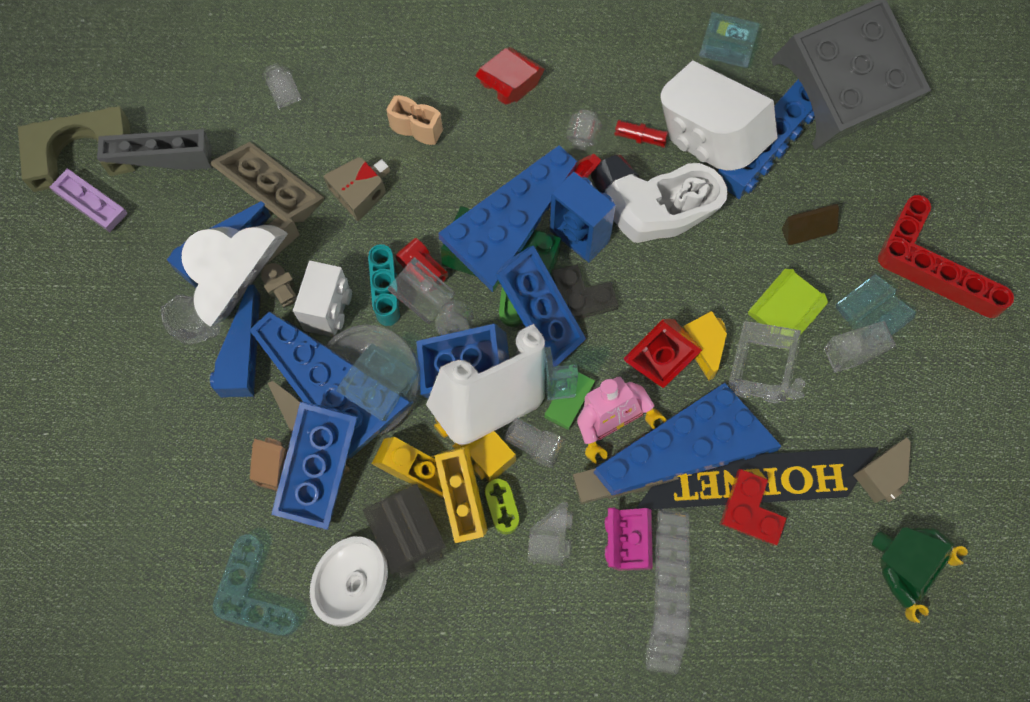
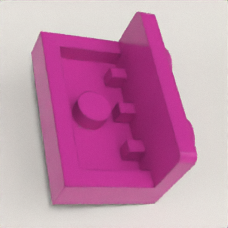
M615 507L608 508V516L605 518V529L608 533L605 558L608 566L619 571L653 569L651 510L648 508L619 510Z

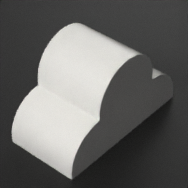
M261 225L241 231L231 227H218L198 231L188 238L182 250V263L186 273L198 283L194 293V306L198 316L211 327L227 319L245 294L248 285L253 283L288 233L272 225Z

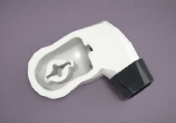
M614 155L601 161L591 173L596 189L600 193L609 195L614 204H616L613 220L620 230L635 243L677 236L713 215L727 200V187L723 178L714 169L701 163H688L671 173L662 174L649 181H645L639 178L640 175L622 155Z

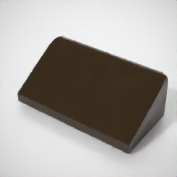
M833 204L788 216L781 229L787 244L794 245L835 234L838 229L839 206L838 204Z

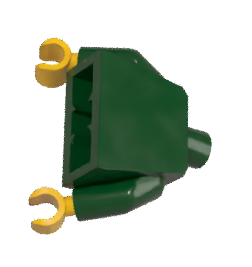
M903 527L895 539L879 531L872 541V546L884 553L881 557V569L890 591L902 607L906 608L905 614L907 619L915 623H920L915 616L917 609L922 615L928 616L929 614L927 607L916 604V599L920 602L922 601L947 563L952 566L963 564L957 558L956 553L959 556H965L968 553L967 549L963 546L954 547V543L935 528L910 529Z

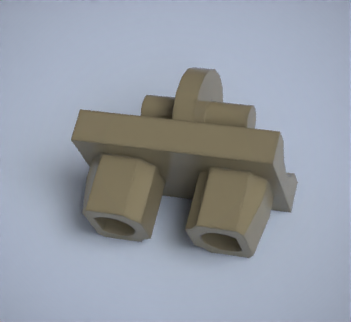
M271 263L266 265L261 272V277L266 284L264 287L271 299L277 297L283 308L295 303L297 298L292 290L295 284L289 272L285 273L284 269L278 264Z

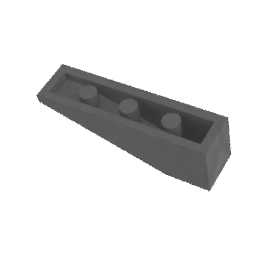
M204 129L99 136L97 159L101 162L180 170L211 168L212 146Z

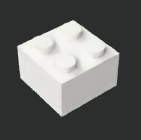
M309 261L293 308V312L304 331L335 338L337 330L342 329L345 318L343 311L345 305H349L352 297V290L349 288L348 280L345 278L342 268Z

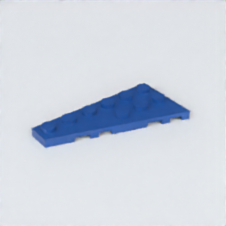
M268 312L250 329V332L303 402L332 407L358 417L347 459H351L413 404V402L275 313Z
M723 383L598 466L594 474L611 495H616L645 487L649 483L661 480L663 482L668 481L675 476L694 474L727 465L731 461L745 458V460L753 458L757 454L765 452L772 453L778 451L781 445L726 383Z

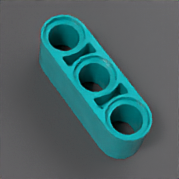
M379 244L371 248L368 255L372 307L377 321L384 326H391L397 323L400 318L396 264L391 249L386 245ZM379 259H388L385 263H377ZM384 282L390 283L386 288H379V285ZM384 307H392V310L388 313L380 312Z

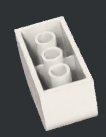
M693 60L662 89L661 102L671 141L680 150L695 155L701 162H707L722 170H737L753 162L777 139L774 101Z

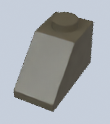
M908 438L896 443L854 474V477L875 503L883 499L890 502L903 493L900 487L908 482L911 442Z

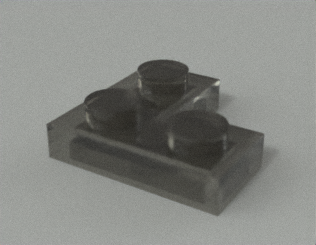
M578 264L552 270L554 283L575 320L618 310L619 305L611 282L585 288Z

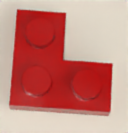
M740 469L737 471L720 525L777 546L786 517L759 507L768 479Z

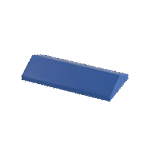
M534 245L509 259L500 267L495 274L525 327L534 324L542 334L545 341V362L549 369H554L586 340L583 332Z
M300 402L271 515L326 530L329 529L357 416L332 407Z

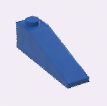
M261 201L209 229L231 227L241 231L246 228L263 225L271 215L265 204ZM185 241L181 246L172 251L167 261L179 275L197 288L198 283L186 273L182 263V250L186 243Z
M248 285L216 359L215 370L210 375L211 388L220 397H254L257 340L250 332V329L259 321L260 294L254 285Z

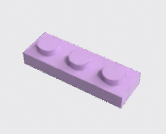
M66 169L50 186L54 193L108 232H111L128 214L124 208L69 169Z

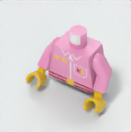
M616 377L613 380H604L600 387L585 396L584 408L577 421L584 443L588 444L585 455L595 464H597L595 460L597 453L605 460L608 456L607 451L600 447L596 441L638 419L645 412L647 413L645 420L653 430L656 428L654 426L656 419L660 418L663 423L667 421L657 409H653L655 405L641 385L633 382L625 383L621 377Z

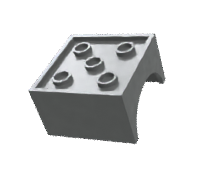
M874 0L793 35L771 59L774 66L781 64L788 67L797 76L809 97L816 121V136L812 142L815 150L901 112L931 91L887 0Z

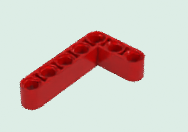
M914 195L910 197L898 213L878 254L879 264L883 268L985 317L996 318L1000 316L1014 302L1012 291L1002 284L915 244L931 210V204L924 196ZM890 251L895 252L897 256L893 255Z

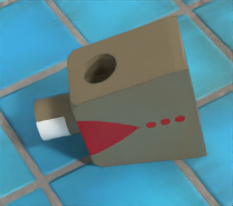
M358 157L325 174L323 177L331 193L358 222L385 195L386 191L382 178L390 173V169L383 160L370 167L362 158Z

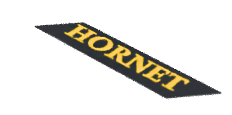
M879 448L757 454L753 458L746 460L742 458L709 470L690 475H679L678 480L652 486L636 509L648 508L654 510L726 505L737 471L740 469L768 479L761 503L845 498L849 496L858 482L854 474L871 462Z

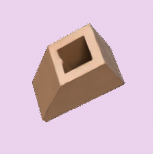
M265 438V441L254 439L250 480L257 486L275 491L278 490L288 451L282 447L280 441L271 438Z

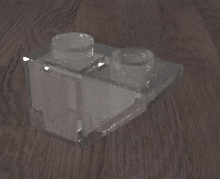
M275 63L265 68L266 72L261 75L278 109L302 99L293 77L285 65L280 66L279 63Z
M885 321L833 336L824 347V350L834 373L861 365L893 349L896 344Z
M561 502L530 528L528 563L563 566L564 558H570L571 540H565L566 529H572L573 511H567L568 502Z

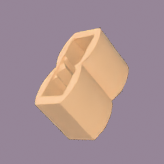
M398 95L393 97L386 109L389 125L393 131L401 135L413 136L421 143L435 145L443 131L441 113L432 106L417 105L412 99Z

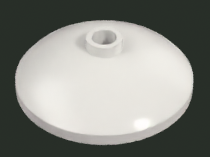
M349 537L333 545L320 559L311 579L310 600L314 612L321 620L333 626H349L362 620L377 605L385 589L388 570L385 555L376 543L364 537Z

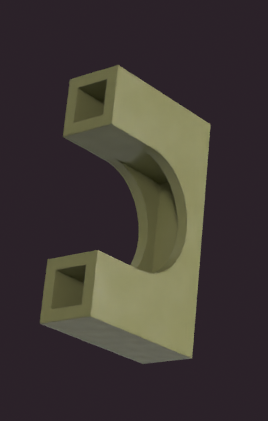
M117 106L19 126L18 137L22 180L33 192L50 189V186L58 179V156L67 144L81 138H91L98 141L99 136L131 134L129 119L121 107ZM100 161V164L109 176L135 171V165Z

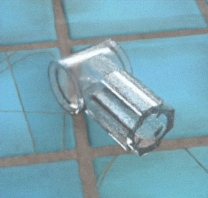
M520 418L514 419L505 434V441L531 454L530 458L549 468H553L565 443L564 439L549 431H541Z

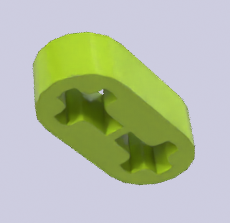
M494 479L487 484L485 489L491 517L498 532L505 535L511 534L519 526V514L513 494L505 480ZM499 486L500 490H506L502 494L504 502L502 504L498 503L496 496L490 495L494 492V487ZM502 509H506L508 517H514L510 527H505L504 523H498V521L502 520Z

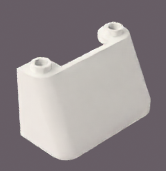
M534 324L522 329L516 337L518 350L513 358L478 374L470 363L463 360L453 361L440 368L426 405L455 443L461 445L470 444L528 414L541 405L545 397V341Z

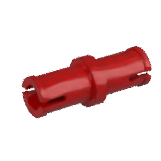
M618 120L615 128V136L636 140L638 144L644 142L664 148L667 141L668 131L649 128L643 123L636 125Z

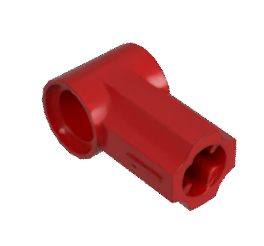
M414 238L395 254L398 263L408 273L413 272L431 291L443 285L448 277V272L430 256L428 249L417 238Z

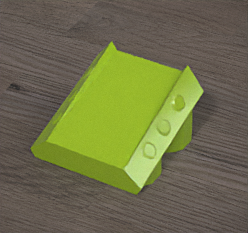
M784 269L748 311V315L787 346H791L810 323L817 318L822 309L828 304L825 293L815 289L797 275L794 269Z

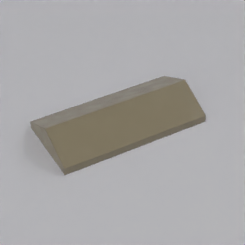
M251 142L211 161V165L258 202L262 201L266 208L284 222L289 218L294 223L304 222L324 200V197Z

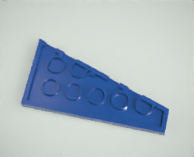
M558 145L438 233L439 240L494 292L499 282L495 275L496 272L506 261L516 256L522 250L540 223L541 217L550 208L551 193L574 172L577 161Z

